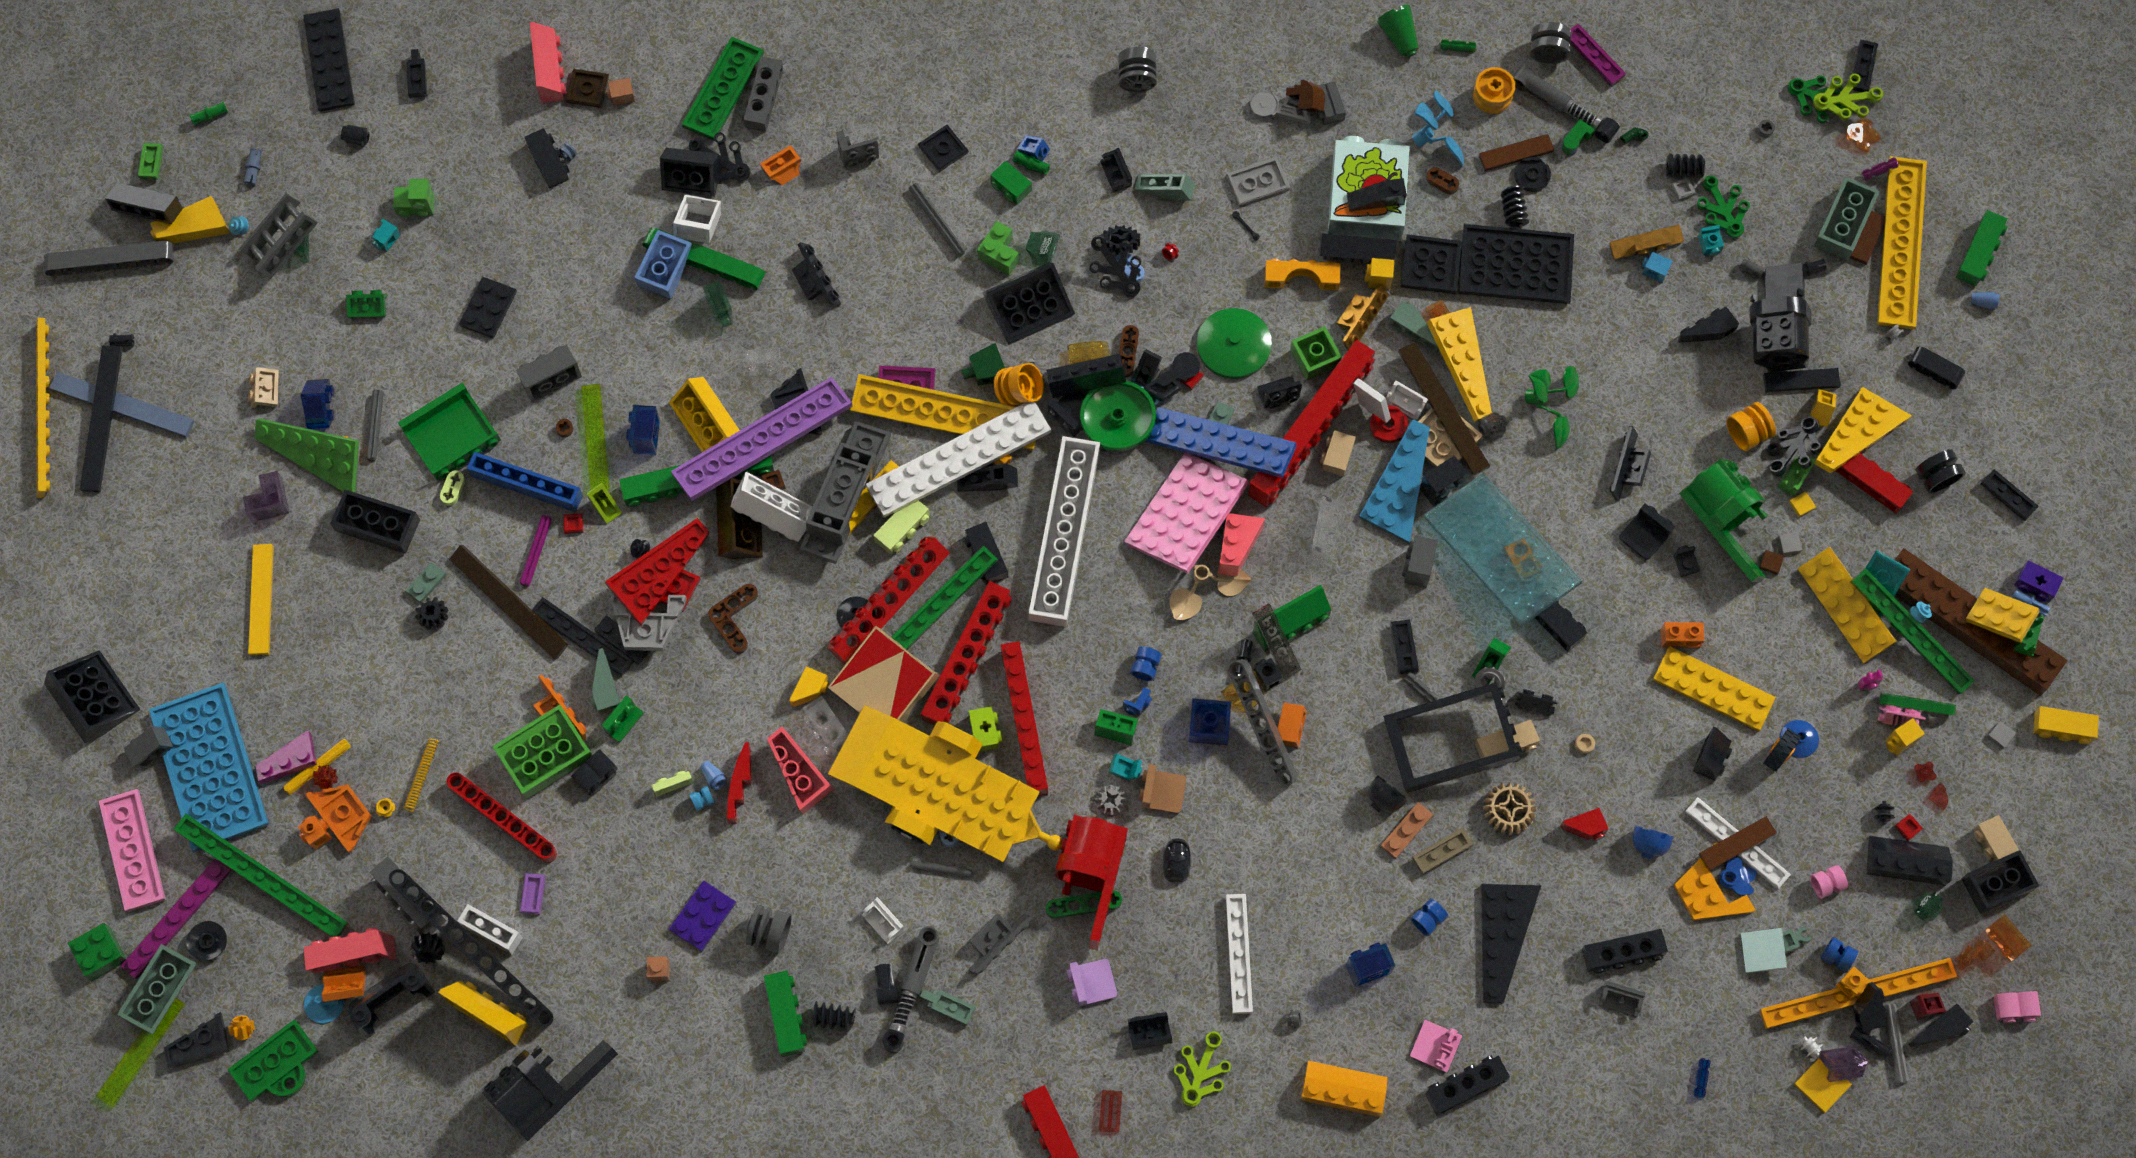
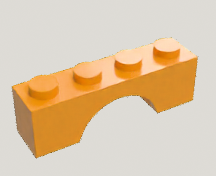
M1279 259L1266 260L1265 288H1283L1289 279L1295 276H1307L1318 284L1320 290L1339 291L1340 263L1334 261L1317 262L1315 260L1300 262L1294 259L1289 261H1280Z

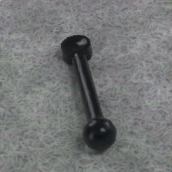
M1234 211L1232 214L1233 218L1238 219L1251 233L1254 240H1259V234L1255 233L1243 221L1238 211Z

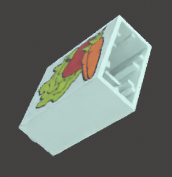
M1347 136L1343 140H1336L1332 165L1328 234L1401 241L1405 227L1406 200L1405 205L1349 211L1347 193L1385 180L1404 178L1407 193L1410 146H1403L1395 139H1384L1379 143H1367L1361 137Z

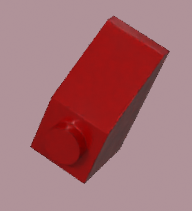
M1600 807L1566 819L1560 825L1563 830L1586 840L1594 839V841L1604 838L1609 830Z

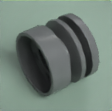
M1131 47L1119 53V86L1123 90L1128 92H1135V90L1136 92L1149 91L1157 85L1155 70L1156 53L1146 47Z
M757 905L748 923L746 945L753 946L756 941V947L761 948L764 941H767L766 950L780 954L787 940L792 914L778 910L774 918H771V908L767 907L764 912V906Z

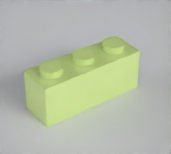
M918 500L896 511L873 535L874 541L890 555L894 552L898 553L903 548V543L907 539L914 537L917 532L916 529L928 522L930 518L929 509Z

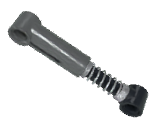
M1522 65L1513 76L1517 89L1520 91L1526 90L1561 113H1569V116L1573 115V118L1581 119L1595 129L1594 134L1596 138L1604 143H1609L1620 129L1619 124L1615 120L1608 117L1602 119L1596 117V115L1593 116L1592 112L1589 113L1588 110H1584V107L1577 106L1572 97L1536 76L1535 72L1528 66Z
M926 926L919 932V938L901 987V994L903 996L900 998L901 1002L898 1003L899 1008H896L897 1013L894 1014L896 1017L893 1018L894 1022L883 1036L884 1048L889 1053H898L903 1048L906 1030L904 1027H907L906 1022H909L907 1019L910 1017L909 1013L912 1012L913 1001H916L914 999L920 996L933 955L939 943L938 931L932 926ZM927 934H932L934 940L926 942L924 937ZM924 948H925L926 951H925V954H924L922 963H921V965H919V962H920V960H921V957H922V954H923V951H924ZM894 1037L899 1042L896 1046L888 1045V1040Z

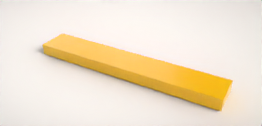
M273 544L253 545L248 651L250 656L269 655Z

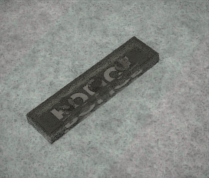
M1266 604L1253 612L1252 615L1283 678L1287 679L1302 670L1271 605Z

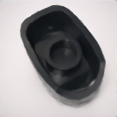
M1174 838L1167 843L1164 849V876L1166 880L1171 882H1184L1188 879L1190 873L1191 851L1184 839Z

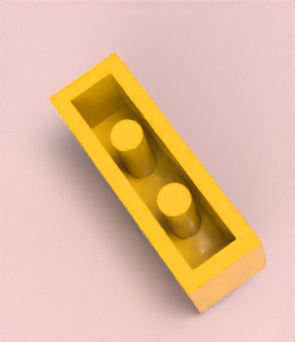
M2040 706L2034 713L2033 734H2039L2041 738H2051L2052 736L2058 737L2061 741L2077 740L2080 744H2090L2098 738L2099 715Z

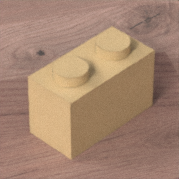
M1334 430L1333 435L1328 436L1326 447H1329L1327 453L1323 452L1321 457L1322 470L1344 477L1356 437Z
M1999 815L1978 824L1973 829L1975 831V839L1979 843L1981 842L1986 858L1992 862L2019 850Z

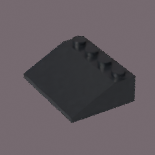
M1048 262L982 292L1008 344L1075 314L1055 265L1052 262Z
M100 650L49 670L46 673L44 685L84 743L103 736L140 711L139 706Z

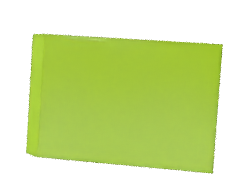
M600 483L586 493L590 504L606 524L622 514L603 483Z

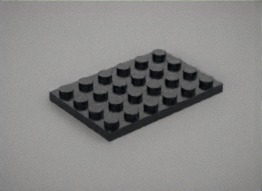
M1464 224L1458 294L1570 304L1574 234Z

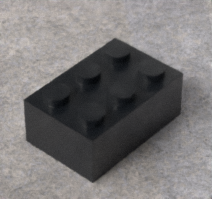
M2020 850L1973 870L1961 878L1980 914L2028 894L2039 887Z

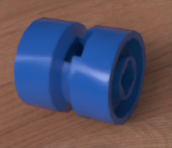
M1138 647L1135 656L1137 661L1133 662L1130 674L1145 681H1154L1157 672L1155 667L1159 666L1162 654L1150 647Z
M1431 898L1422 906V911L1418 910L1410 918L1414 926L1426 936H1430L1436 930V924L1440 925L1448 917L1446 910Z
M1832 937L1820 959L1830 965L1834 963L1837 969L1847 973L1859 951L1849 945L1845 947L1842 941Z

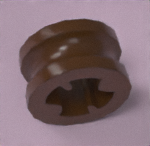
M561 419L556 424V431L559 436L569 437L572 435L574 428L570 420ZM565 425H567L569 430L565 429V431L562 432V429L560 427H564Z

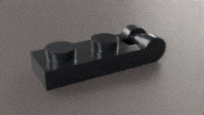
M1410 619L1391 622L1399 675L1410 671L1412 673L1419 672ZM1404 659H1410L1411 664H1404Z

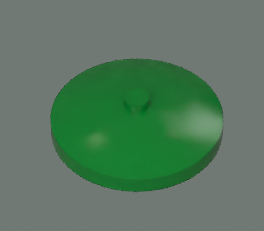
M1239 308L1223 309L1210 315L1201 325L1197 336V351L1202 363L1214 374L1229 379H1241L1255 374L1265 365L1271 352V335L1266 324L1256 314Z
M1126 381L1125 383L1091 390L1086 395L1081 406V425L1089 440L1100 442L1101 448L1110 451H1126L1141 445L1150 436L1155 426L1156 409L1151 396L1145 389L1133 382Z

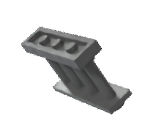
M285 193L239 248L246 255L253 259L256 257L260 261L255 266V269L269 279L275 275L318 224L314 218L305 212L299 213L296 207L300 202ZM292 215L295 220L287 227L284 222ZM280 229L283 234L275 241L272 236ZM268 243L271 249L264 256L260 250Z

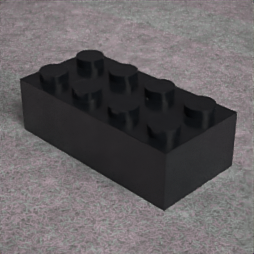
M344 490L330 524L336 532L406 554L420 518L415 511Z

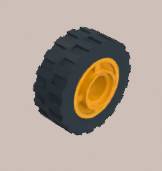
M1788 728L1769 750L1770 754L1763 764L1777 772L1781 765L1786 763L1795 750L1794 747L1801 737Z

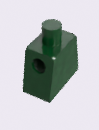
M996 343L970 355V367L961 369L964 380L975 377L978 386L993 384L997 372L1005 368Z

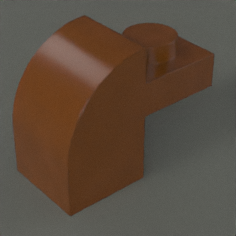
M1301 80V85H1294V88H1286V96L1299 99L1298 109L1307 112L1324 111L1325 94L1318 84Z

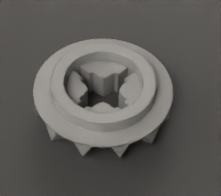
M1485 667L1476 674L1475 686L1476 688L1485 686L1488 679L1495 678L1493 683L1496 682L1498 688L1502 687L1504 690L1506 686L1505 677H1503L1501 671H1497L1494 667ZM1492 693L1485 694L1487 697H1493Z
M1110 784L1103 786L1097 792L1095 803L1101 813L1114 816L1124 810L1127 798L1125 791L1119 786ZM1107 793L1111 797H1116L1114 800L1115 806L1111 802L1106 803L1108 800Z

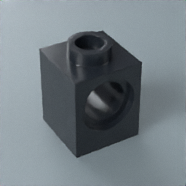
M1272 658L1268 660L1262 659L1255 664L1254 674L1265 692L1282 683L1283 676ZM1264 670L1271 671L1272 675L1264 676L1262 672Z

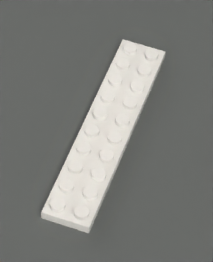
M1035 402L1024 403L866 484V488L885 518L1051 433V428Z

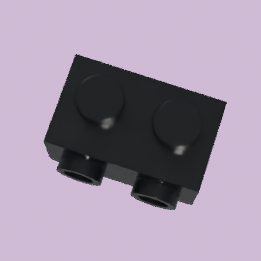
M1167 1012L1136 1016L1128 1019V1030L1133 1050L1172 1043Z

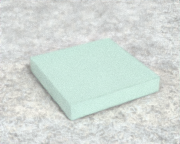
M1781 928L1741 933L1746 973L1787 969Z

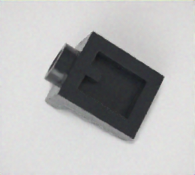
M1681 546L1673 556L1681 577L1700 571L1694 554L1695 546Z

